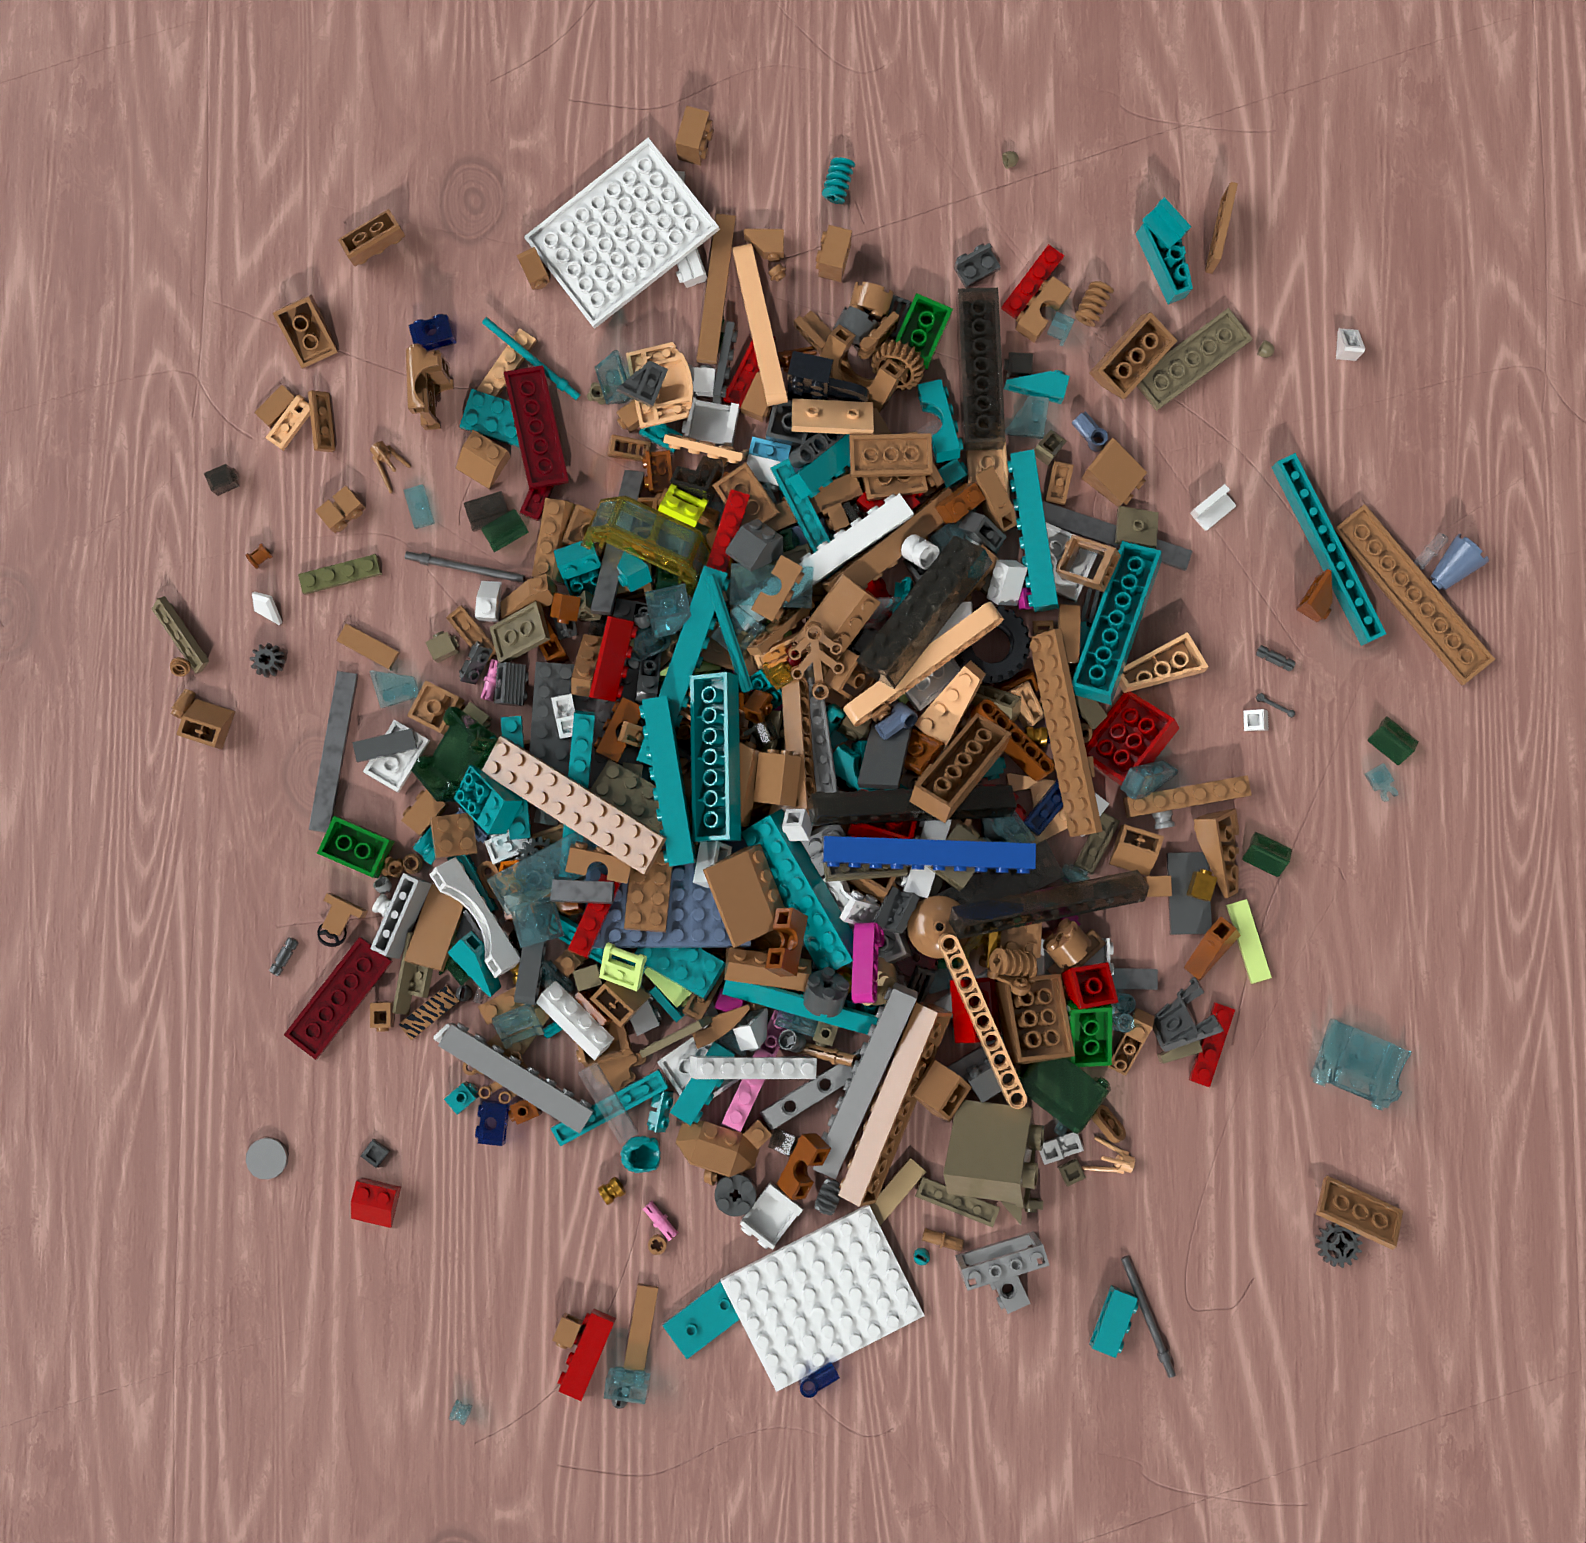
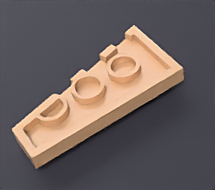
M671 433L665 434L663 443L669 444L668 447L680 450L681 447L688 448L690 453L700 454V452L708 453L707 457L719 459V456L727 458V462L735 464L747 459L749 453L747 449L737 452L733 446L719 445V447H716V444L713 442L702 440L696 442L695 438Z

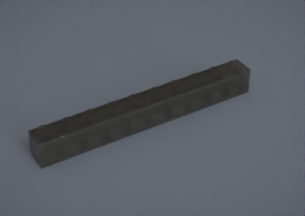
M1012 785L975 786L948 820L1012 817L1017 808ZM913 789L836 791L833 793L819 791L811 793L807 804L811 826L934 821L939 819L909 802Z
M1138 870L954 906L951 908L949 923L958 939L1143 902L1146 899L1149 885Z

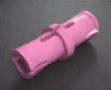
M490 660L487 676H484L485 684L480 697L492 702L496 688V669L499 663L497 660Z
M653 1201L649 1202L642 1209L654 1222L653 1226L655 1228L658 1227L668 1241L679 1233L667 1220L668 1216L666 1214L663 1215Z

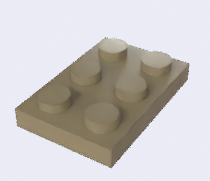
M536 601L489 627L499 663H508L551 639L541 603Z

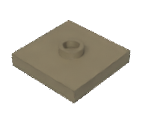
M1119 506L1117 509L1115 544H1121L1122 541L1156 549L1159 512Z

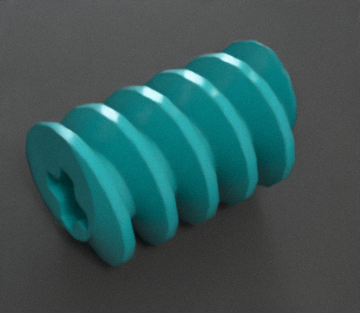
M836 157L830 161L831 166L828 168L827 181L824 183L822 196L832 203L843 204L845 200L841 197L847 196V192L844 190L849 189L847 182H851V177L848 175L853 174L851 168L855 167V162L847 158Z

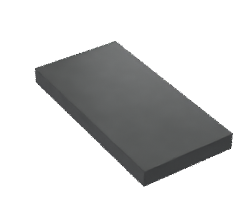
M872 720L857 783L858 787L899 790L913 726L909 729L903 727L887 740H883L875 729V725L879 722L876 723Z
M1203 852L1166 853L1167 876H1171L1172 896H1168L1170 935L1206 934L1212 927L1211 901H1203L1187 896L1193 872H1200V869L1209 871L1207 859Z

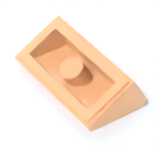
M1029 681L1008 691L1021 697V709L1018 718L1023 727L1034 726L1045 717Z

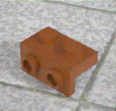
M647 450L645 451L646 456L642 457L643 468H647L648 476H644L645 488H649L651 494L663 493L665 488L669 489L670 485L674 484L671 451L650 452Z

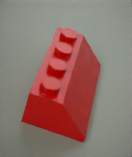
M616 616L607 617L589 697L614 702L622 697L624 686H621L622 678L627 677L629 666L625 665L627 658H631L633 646H630L632 638H636L638 631L635 621Z

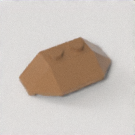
M706 1121L693 1122L691 1126L687 1123H682L675 1142L689 1164L727 1177L754 1169L760 1150H757L743 1133Z

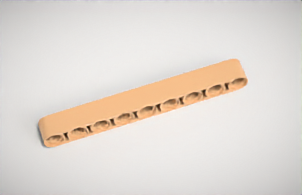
M752 243L732 247L767 406L787 403L786 390Z
M992 602L982 605L849 702L843 708V711L855 727L860 726L869 720L871 715L885 703L889 705L997 627L1004 618Z
M944 933L938 938L939 949L1006 1101L1011 1107L1020 1109L1027 1103V1096L959 940L951 933ZM946 938L953 939L954 943L951 948H944L943 942ZM955 957L962 959V964L958 968H953L952 960ZM966 976L969 977L970 984L967 987H961V979ZM972 996H978L979 1002L976 1006L969 1005V999ZM985 1015L987 1017L986 1024L978 1025L977 1019ZM995 1035V1042L987 1045V1036ZM998 1054H1003V1062L1000 1064H995V1056ZM1012 1074V1080L1009 1083H1003L1004 1075ZM1014 1093H1020L1021 1095L1018 1102H1011V1097Z

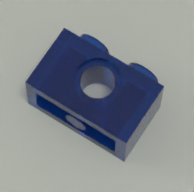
M437 314L432 319H420L408 325L413 344H421L426 351L457 343L447 314ZM431 329H436L434 335H428Z
M485 1100L482 1102V1105H479L478 1117L481 1118L480 1125H477L475 1131V1138H478L477 1144L495 1146L506 1144L510 1102L502 1104L500 1101ZM489 1117L496 1120L497 1125L495 1128L488 1126L487 1120Z

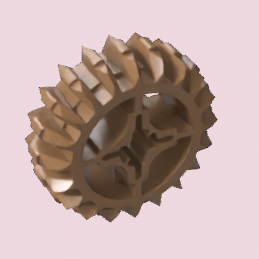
M892 339L890 342L885 341L877 347L872 356V372L877 375L882 365L888 359H891L905 369L895 390L899 388L902 391L905 389L911 390L912 387L919 384L924 375V358L920 357L921 352H915V347H909L908 343L902 344L901 340L896 343Z

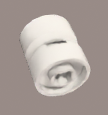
M916 534L907 537L901 548L902 556L905 559L914 562V564L925 570L932 568L937 563L940 555L939 548Z

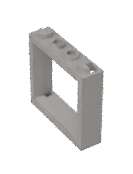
M1034 1231L955 1255L967 1291L1050 1266L1044 1246ZM1038 1258L1041 1259V1261L1043 1262L1042 1264H1038ZM975 1278L976 1284L970 1285L969 1280Z

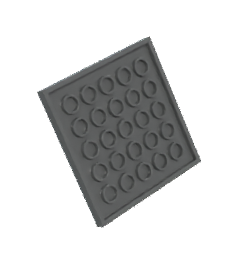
M536 662L529 752L568 776L572 736L559 738L551 697L571 694V677L575 665ZM628 669L627 677L622 678L621 686H624L622 697L635 703L639 669ZM572 694L575 711L596 712L594 747L598 737L602 738L605 730H603L607 719L611 720L614 715L612 709L615 702ZM640 718L637 725L645 726V719ZM622 726L616 729L617 738L619 737ZM627 744L618 764L623 766V762L643 765L642 778L651 783L649 767L652 766L637 761L640 748ZM593 748L589 788H592L608 760L595 754L596 748Z

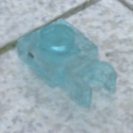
M1384 763L1364 773L1373 790H1381L1380 796L1384 802L1389 801L1387 797L1388 791L1394 797L1398 796L1397 789L1390 786L1394 779Z

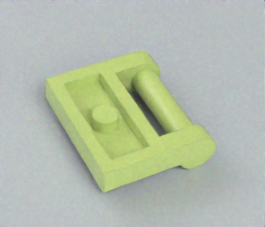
M608 942L604 948L599 978L637 991L641 986L647 956L643 954L636 955L617 948L615 944ZM612 955L636 963L635 967L612 959Z

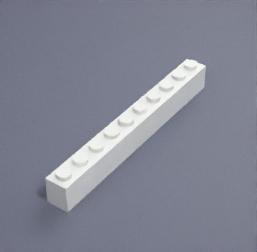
M899 493L897 496L895 494L890 495L884 500V505L881 507L875 506L867 512V517L864 519L859 517L850 524L852 527L847 531L844 529L840 530L834 535V540L829 543L825 541L817 547L818 551L811 555L809 552L800 559L801 563L799 565L804 568L802 572L805 575L801 583H796L792 590L795 593L790 602L913 517L914 513ZM771 578L767 582L768 586L764 589L757 588L750 593L751 598L746 601L742 599L733 605L735 609L731 612L745 632H748L766 619L752 611L751 608L760 592L770 596L780 592L782 583L779 578Z

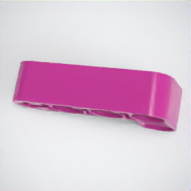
M877 922L855 923L853 1003H876L878 953L879 947L884 946V931Z

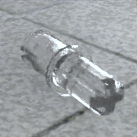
M1439 533L1429 545H1425L1423 552L1413 561L1416 566L1420 565L1419 569L1423 570L1434 557L1438 556V552L1448 542V537L1445 534Z

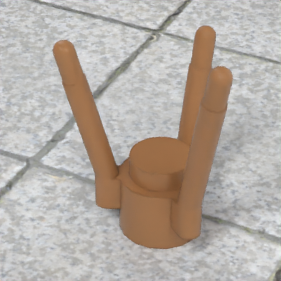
M379 441L370 448V451L374 455L372 459L376 463L389 493H392V488L380 461L386 462L393 472H396V468L389 460L390 454L406 467L411 468V465L397 454L390 445L386 446L383 441Z

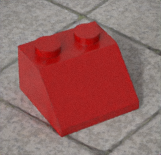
M1108 962L1070 968L1062 973L1066 994L1079 1010L1119 1003Z
M366 1178L358 1179L355 1182L351 1199V1219L392 1228L401 1186Z

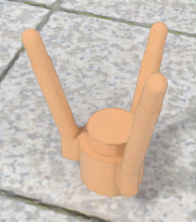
M1095 1136L1094 1139L1120 1154L1115 1159L1105 1156L1101 1157L1104 1161L1114 1163L1115 1167H1081L1082 1170L1117 1172L1124 1174L1125 1171L1131 1173L1135 1165V1157L1129 1156L1128 1151L1121 1150Z

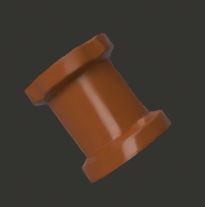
M263 543L259 544V547L252 553L245 555L256 569L266 559L273 557Z

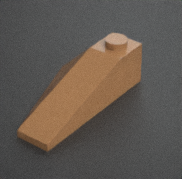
M1228 809L1204 814L1194 819V830L1214 877H1217V883L1224 898H1229L1238 893L1239 868L1235 865L1236 854H1239V847H1235V835H1239L1236 809Z

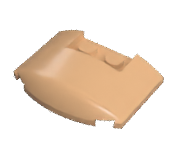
M673 342L626 353L630 376L642 368L648 361L668 369L653 407L635 400L641 429L685 419L690 414L689 411L693 403L694 392L692 375L684 355L675 348L676 345Z

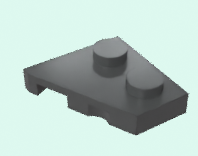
M648 361L642 368L618 386L616 391L649 407H653L668 369Z

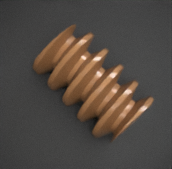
M1100 281L1089 284V289L1086 290L1082 303L1078 307L1079 310L1075 313V317L1079 322L1091 327L1096 326L1093 321L1098 322L1101 319L1097 314H1103L1104 311L1100 307L1105 308L1107 306L1104 300L1108 301L1111 298L1107 293L1112 294L1114 292L1112 287Z
M996 948L990 955L989 967L994 974L1032 978L1037 970V960L1030 951Z

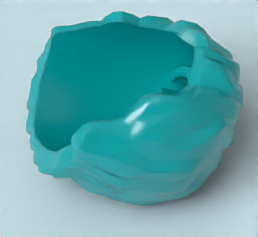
M646 1136L631 1137L622 1147L620 1153L621 1161L628 1171L635 1173L651 1172L657 1170L660 1164L661 1151L656 1138Z

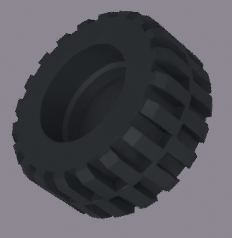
M999 605L996 607L1004 618L996 628L1002 630L1010 641V649L1007 656L1000 662L987 663L976 656L972 645L955 656L956 663L961 669L971 660L986 673L982 680L983 684H998L1009 680L1024 666L1030 654L1031 638L1028 636V627L1024 626V620L1021 616L1018 618L1015 615V611L1011 609L1008 611L1005 609V606Z

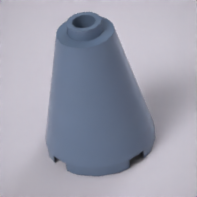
M1458 534L1431 574V583L1438 590L1441 588L1446 590L1489 562V558L1487 556L1483 558L1480 555L1483 551L1467 537L1461 539V534Z

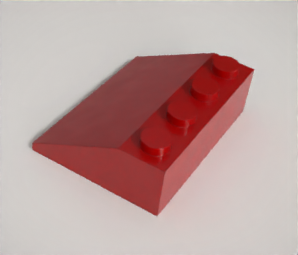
M1131 691L1123 693L1108 712L1107 717L1093 731L1090 741L1084 743L1087 757L1093 756V763L1096 768L1128 791H1131L1180 728L1173 717Z

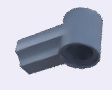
M1086 411L1081 413L1072 422V425L1088 442V446L1092 451L1098 452L1103 450L1108 440L1107 432L1101 429ZM1100 437L1103 442L1096 443L1093 438Z
M901 702L893 707L888 717L875 725V729L883 740H887L903 727L909 729L914 726L918 715L905 703Z

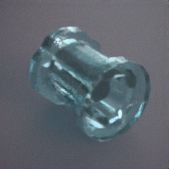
M1120 1013L1112 1015V1030L1127 1033L1133 1029L1134 1019L1131 1015Z

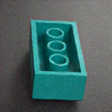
M637 948L634 953L647 956L646 967L705 1001L725 968L724 961L701 948Z

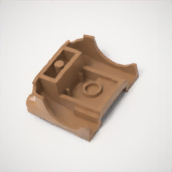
M411 344L406 349L408 409L412 414L420 413L421 426L424 430L441 429V425L437 422L435 397L445 390L454 389L453 379H450L449 375L450 365L440 350L426 351L421 344Z

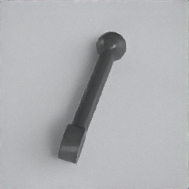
M1260 693L1256 696L1258 702L1263 701L1287 713L1291 718L1295 716L1294 710H1288L1266 699L1263 694Z

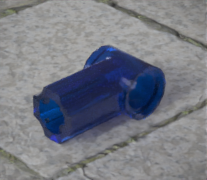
M829 1362L800 1379L799 1389L804 1397L812 1398L818 1391L840 1379L834 1365ZM808 1381L814 1383L811 1390L803 1388V1385Z

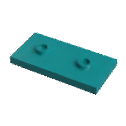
M720 1280L663 1323L662 1326L685 1358L688 1359L740 1319Z

